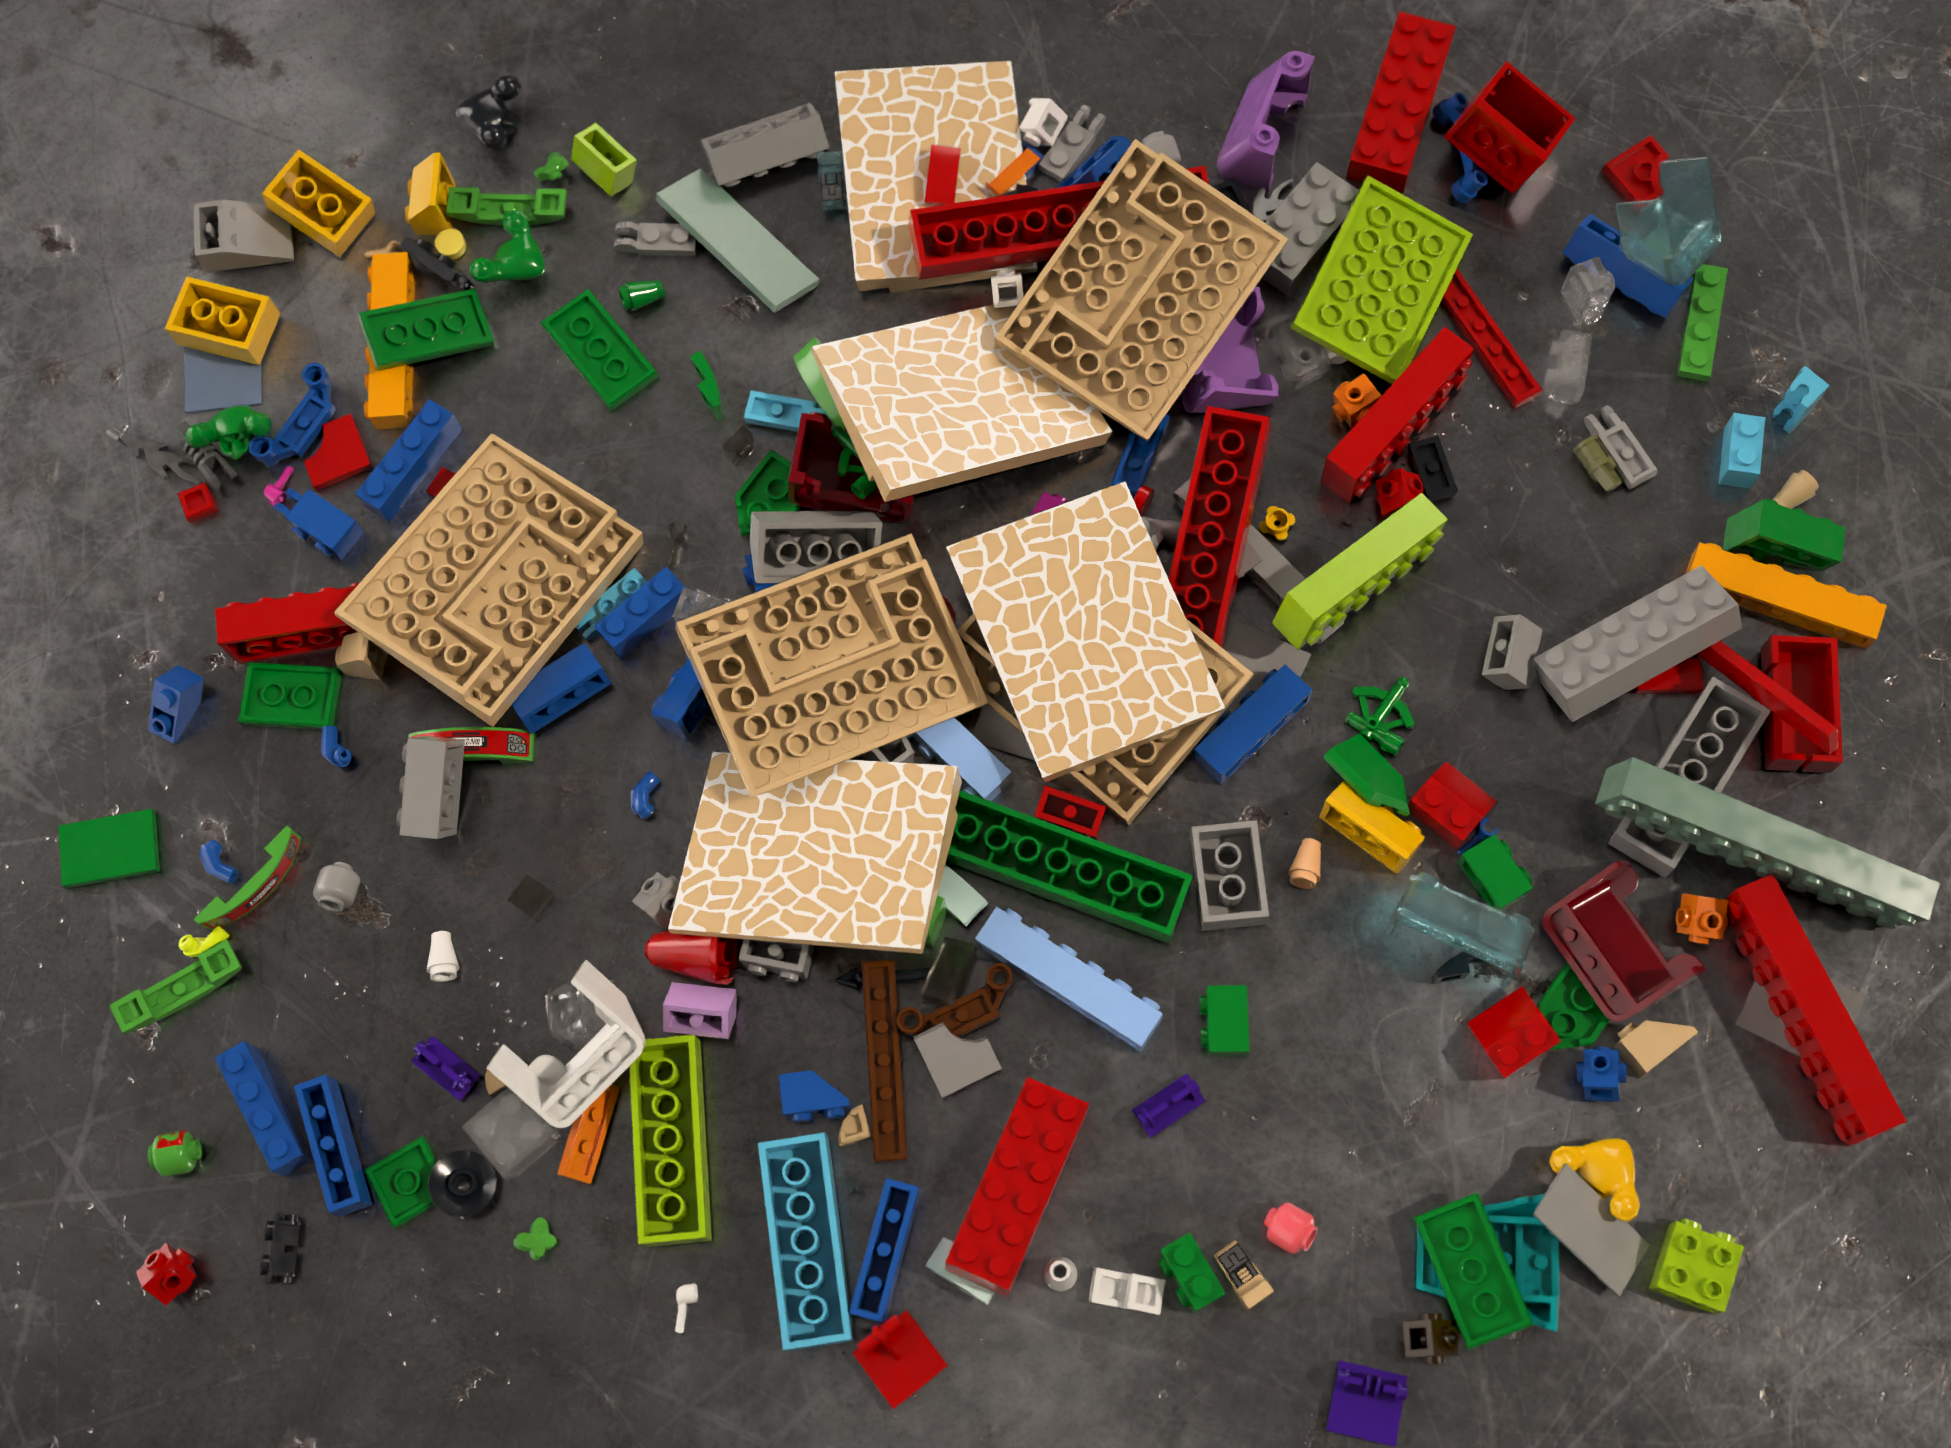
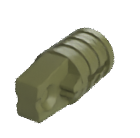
M1597 435L1588 437L1573 449L1574 454L1578 456L1583 467L1587 469L1589 476L1595 482H1599L1606 492L1616 489L1623 483L1621 476L1615 468L1617 465L1614 459L1604 448L1602 442L1599 441Z

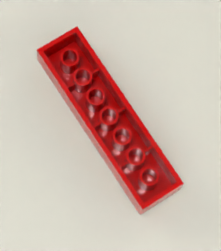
M1207 406L1168 579L1185 618L1223 648L1272 424L1268 416Z
M1772 873L1737 888L1724 899L1728 900L1726 914L1728 926H1732L1737 936L1736 943L1742 955L1748 956L1753 966L1752 974L1759 986L1765 987L1770 997L1768 1004L1771 1011L1776 1017H1781L1786 1027L1784 1034L1788 1043L1793 1048L1796 1047L1801 1055V1067L1806 1076L1813 1079L1818 1089L1817 1097L1819 1102L1826 1110L1829 1109L1835 1121L1833 1126L1838 1137L1842 1141H1846L1849 1147L1907 1122L1774 874Z

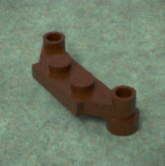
M1003 963L991 965L986 972L987 983L985 986L927 1015H923L914 1007L902 1009L897 1015V1025L900 1031L906 1035H918L944 1023L950 1033L961 1037L1000 1018L997 1010L1006 990L1012 984L1013 976L1011 969ZM998 976H1003L1006 979L1001 984L994 982V979ZM910 1019L917 1021L916 1025L912 1028L906 1026L907 1021Z

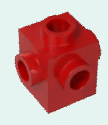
M1402 468L1393 469L1387 473V476L1376 480L1377 500L1383 516L1390 517L1419 494L1423 493V483L1420 476Z
M167 1243L159 1250L153 1251L146 1258L144 1265L136 1272L142 1288L165 1306L179 1293L185 1292L196 1277V1273L191 1265L194 1260L190 1254L181 1247L175 1250Z

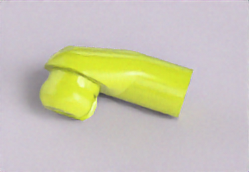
M217 925L206 938H193L191 935L183 936L179 940L178 946L184 955L198 957L201 953L225 941L230 935Z

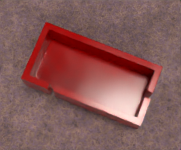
M1771 635L1761 647L1762 672L1837 727L1838 749L1828 755L1770 711L1764 721L1765 770L1795 771L1801 766L1802 772L1831 773L1843 762L1837 638Z

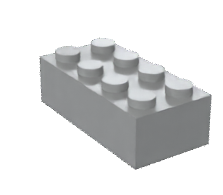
M1316 162L1265 222L1288 238V241L1262 278L1290 297L1329 251L1359 190Z

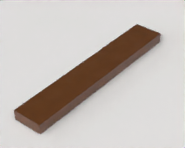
M895 960L862 962L874 1162L907 1160L900 1037L897 1025L898 1006Z

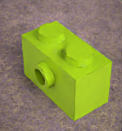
M597 123L574 136L571 160L611 197L633 183L637 160Z

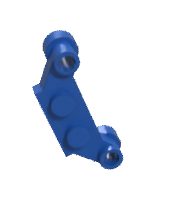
M1456 92L1449 99H1443L1433 108V115L1437 122L1443 126H1448L1452 122L1454 124L1468 106V99L1461 92ZM1460 151L1465 175L1452 184L1451 191L1457 201L1465 204L1477 195V191L1487 184V178L1490 175Z
M311 363L303 369L302 379L309 387V391L274 439L271 440L268 436L261 438L255 436L250 441L249 451L257 461L262 462L266 466H274L278 461L295 455L302 458L323 429V424L327 423L336 411L335 407L331 404L330 390L332 384L329 381V374L321 364Z

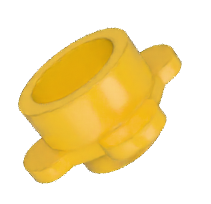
M1271 506L1266 511L1265 520L1259 523V530L1264 534L1274 535L1278 541H1283L1288 536L1287 531L1289 527L1294 525L1295 517L1282 508ZM1278 521L1280 525L1276 526L1274 522Z

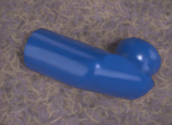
M323 726L321 740L322 756L336 767L347 766L351 761L352 755L349 749H345L337 743L338 727Z
M210 840L203 844L199 855L206 873L232 884L238 876V870L221 862L219 856L222 853L221 844L215 840Z

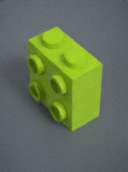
M1681 1218L1680 1222L1675 1221L1668 1225L1649 1289L1715 1315L1725 1313L1744 1246L1734 1243L1735 1237L1720 1231H1714V1234H1710L1701 1230V1224Z

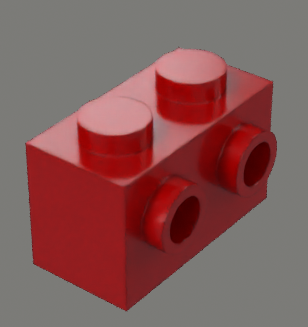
M1045 785L1034 816L1048 823L1070 828L1071 831L1096 838L1107 806Z

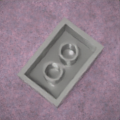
M433 736L408 738L402 751V760L406 764L405 776L401 777L399 792L403 795L402 808H399L396 818L397 826L400 827L399 835L440 839L457 834L465 740Z
M1257 820L1191 827L1190 842L1201 931L1266 925L1269 919V910Z

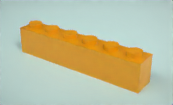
M408 252L372 254V266H368V279L371 284V292L367 293L369 310L415 301V265ZM367 346L365 355L366 361L369 364V373L365 374V387L368 391V401L364 402L365 417L371 421L376 430L407 428L412 422L413 363L377 371Z
M1699 542L1691 555L1686 573L1702 565L1742 608L1831 638H1837V640L1866 650L1878 637L1887 605L1879 603L1874 597L1867 595L1858 596L1849 593L1841 586L1826 585L1815 581L1809 575H1796L1784 571L1781 566L1776 564H1763L1754 561L1752 557L1746 554H1733L1724 551L1720 546L1713 543L1704 544Z

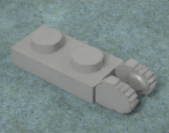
M1082 105L1076 113L1073 122H1069L1038 164L1039 170L1059 182L1064 181L1074 171L1095 142V137L1100 129H1102L1106 116L1099 113L1091 122L1089 129L1086 130L1082 125L1089 117L1091 109L1087 105Z
M619 222L616 224L615 232L619 235L637 236V241L630 238L615 239L613 248L619 252L638 253V255L696 256L698 240L681 224L639 223L638 225L633 222Z
M1607 405L1600 409L1603 420L1608 428H1610L1606 431L1593 414L1584 418L1589 433L1592 436H1598L1599 441L1602 442L1604 448L1614 459L1617 465L1615 468L1629 490L1656 476L1658 472L1656 466L1626 423L1619 419L1610 406Z

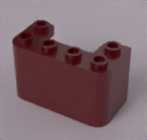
M801 413L788 479L789 501L798 506L823 511H873L881 521L898 524L908 523L911 517L914 495L884 502L879 488L876 486V490L872 494L870 493L864 499L858 498L853 493L851 485L863 474L847 472L845 476L838 475L840 456L845 446L838 441V438L832 435L831 421L823 413ZM854 454L849 459L848 465L863 466Z

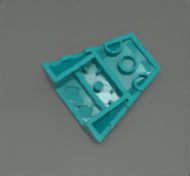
M1545 1194L1484 1205L1534 1325L1558 1332L1560 1240L1554 1234H1551L1533 1215ZM1417 1227L1416 1289L1446 1298Z

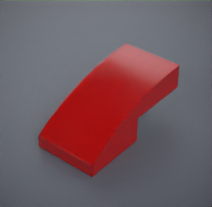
M931 144L925 193L926 204L945 205L955 203L961 148Z

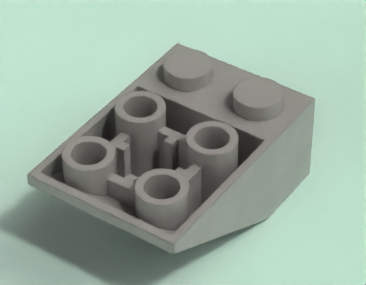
M231 200L193 203L195 257L207 273L294 261L293 225L269 210L266 204Z

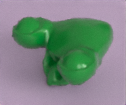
M515 210L506 212L501 220L504 229L512 236V239L501 245L493 256V261L485 257L475 258L470 265V275L476 281L482 283L505 280L526 281L545 274L544 258L538 244L531 235L528 218L522 212Z
M233 405L218 412L206 423L202 422L190 426L185 434V440L189 446L195 449L204 448L212 442H219L224 454L238 460L240 456L249 452V443L255 436L261 438L269 434L271 420L267 414L258 413L248 405Z

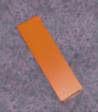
M1027 148L990 184L986 182V188L996 196L1004 194L1041 158Z

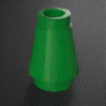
M660 280L625 282L624 286L618 287L624 310L631 309L635 311L665 297Z

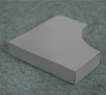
M944 1023L913 1037L942 1098L1002 1069L987 1037L976 1040L961 1039L950 1033Z

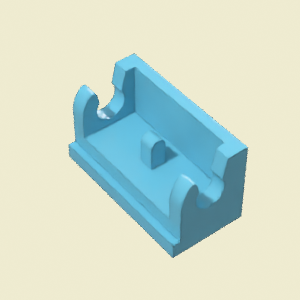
M1804 366L1783 397L1785 398L1773 411V417L1779 416L1781 411L1790 412L1791 419H1788L1783 427L1790 434L1812 412L1830 385L1808 367Z

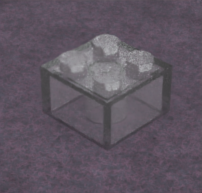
M508 1087L462 1126L499 1174L511 1182L563 1138L554 1126L545 1121Z

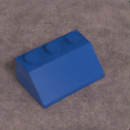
M688 656V660L682 669L678 668L671 676L670 686L665 694H660L654 701L651 713L657 724L686 741L690 739L710 709V705Z

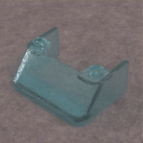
M1708 156L1661 161L1659 165L1664 193L1659 199L1623 202L1615 205L1621 233V252L1625 253L1629 260L1670 286L1683 285L1714 253L1720 244L1721 231Z
M1420 872L1418 875H1411L1403 888L1384 934L1390 936L1399 922L1506 970L1500 986L1507 988L1521 973L1535 933V929L1530 925L1531 921L1519 914H1512L1510 916L1438 884V880L1427 873Z

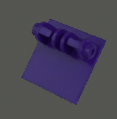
M1339 1360L1326 1430L1396 1447L1403 1401L1406 1400L1408 1386H1406L1408 1376Z

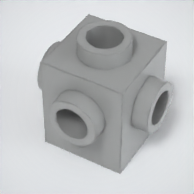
M657 872L653 877L645 881L641 891L631 902L653 922L666 929L670 923L680 881L672 875L667 879Z

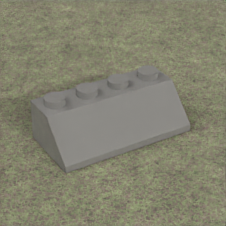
M811 103L701 140L718 186L724 184V187L736 185L741 182L740 178L749 175L752 177L763 176L769 172L768 169L776 166L780 168L792 166L796 163V159L805 156L808 159L819 157L824 154L823 150L830 148L820 115Z
M873 511L751 512L750 547L755 582L782 583L880 546L882 521Z

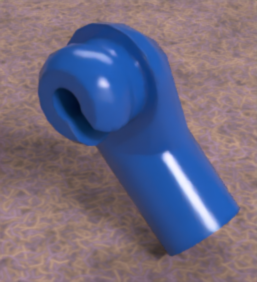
M648 771L631 791V810L643 819L648 818L654 811V806L649 803V794L661 781L651 771Z

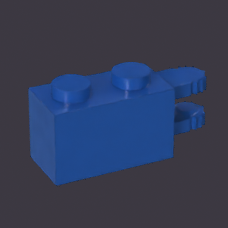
M289 487L285 494L290 500L296 502L292 510L278 502L273 507L293 525L291 531L304 541L310 538L316 542L314 547L327 557L333 554L342 560L364 533L356 520L310 489L302 496Z

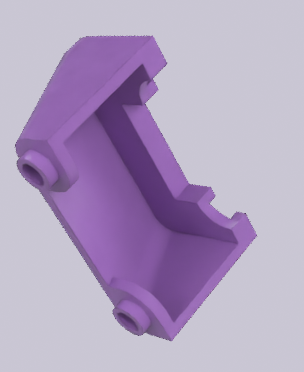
M1300 51L1288 52L1249 82L1218 155L1217 170L1222 177L1229 180L1234 178L1238 183L1259 190L1265 188V192H1269L1274 178L1272 173L1280 137L1275 128L1265 123L1270 111L1285 115L1287 108L1291 105L1298 104V106L1304 107L1309 94L1315 56Z
M1256 286L1182 391V402L1186 412L1206 413L1207 406L1228 410L1271 404L1279 397V386L1275 377L1271 374H1260L1252 325L1264 312V302L1261 298L1260 287Z

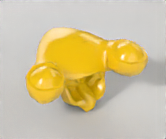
M1608 1138L1583 1146H1561L1552 1152L1549 1164L1555 1173L1558 1174L1566 1163L1574 1171L1577 1170V1174L1603 1200L1612 1196L1610 1212L1618 1221L1629 1222L1638 1215L1640 1203L1634 1186V1156L1632 1148L1626 1140Z

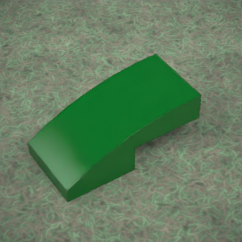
M698 350L690 356L694 370L703 380L697 387L701 398L719 420L724 417L721 395L710 365L701 351Z

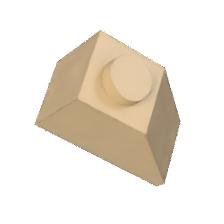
M359 632L344 636L342 645L336 650L335 661L336 666L347 676L382 680L388 653Z
M1645 1020L1637 1027L1632 1022L1617 1033L1621 1040L1613 1045V1047L1619 1050V1054L1640 1078L1697 1034L1698 1031L1692 1026Z

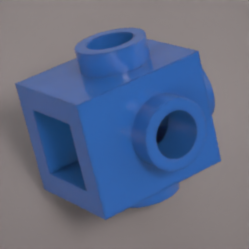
M1603 1046L1584 1049L1583 1062H1577V1081L1583 1082L1585 1101L1620 1102V1083H1627V1065L1620 1062L1619 1050H1612Z

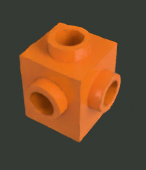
M1363 373L1351 382L1345 381L1337 387L1333 393L1334 406H1332V410L1340 422L1345 421L1352 429L1382 395Z
M1682 893L1680 908L1676 913L1677 933L1688 934V941L1709 944L1710 938L1723 940L1724 932L1728 926V917L1726 915L1728 900Z

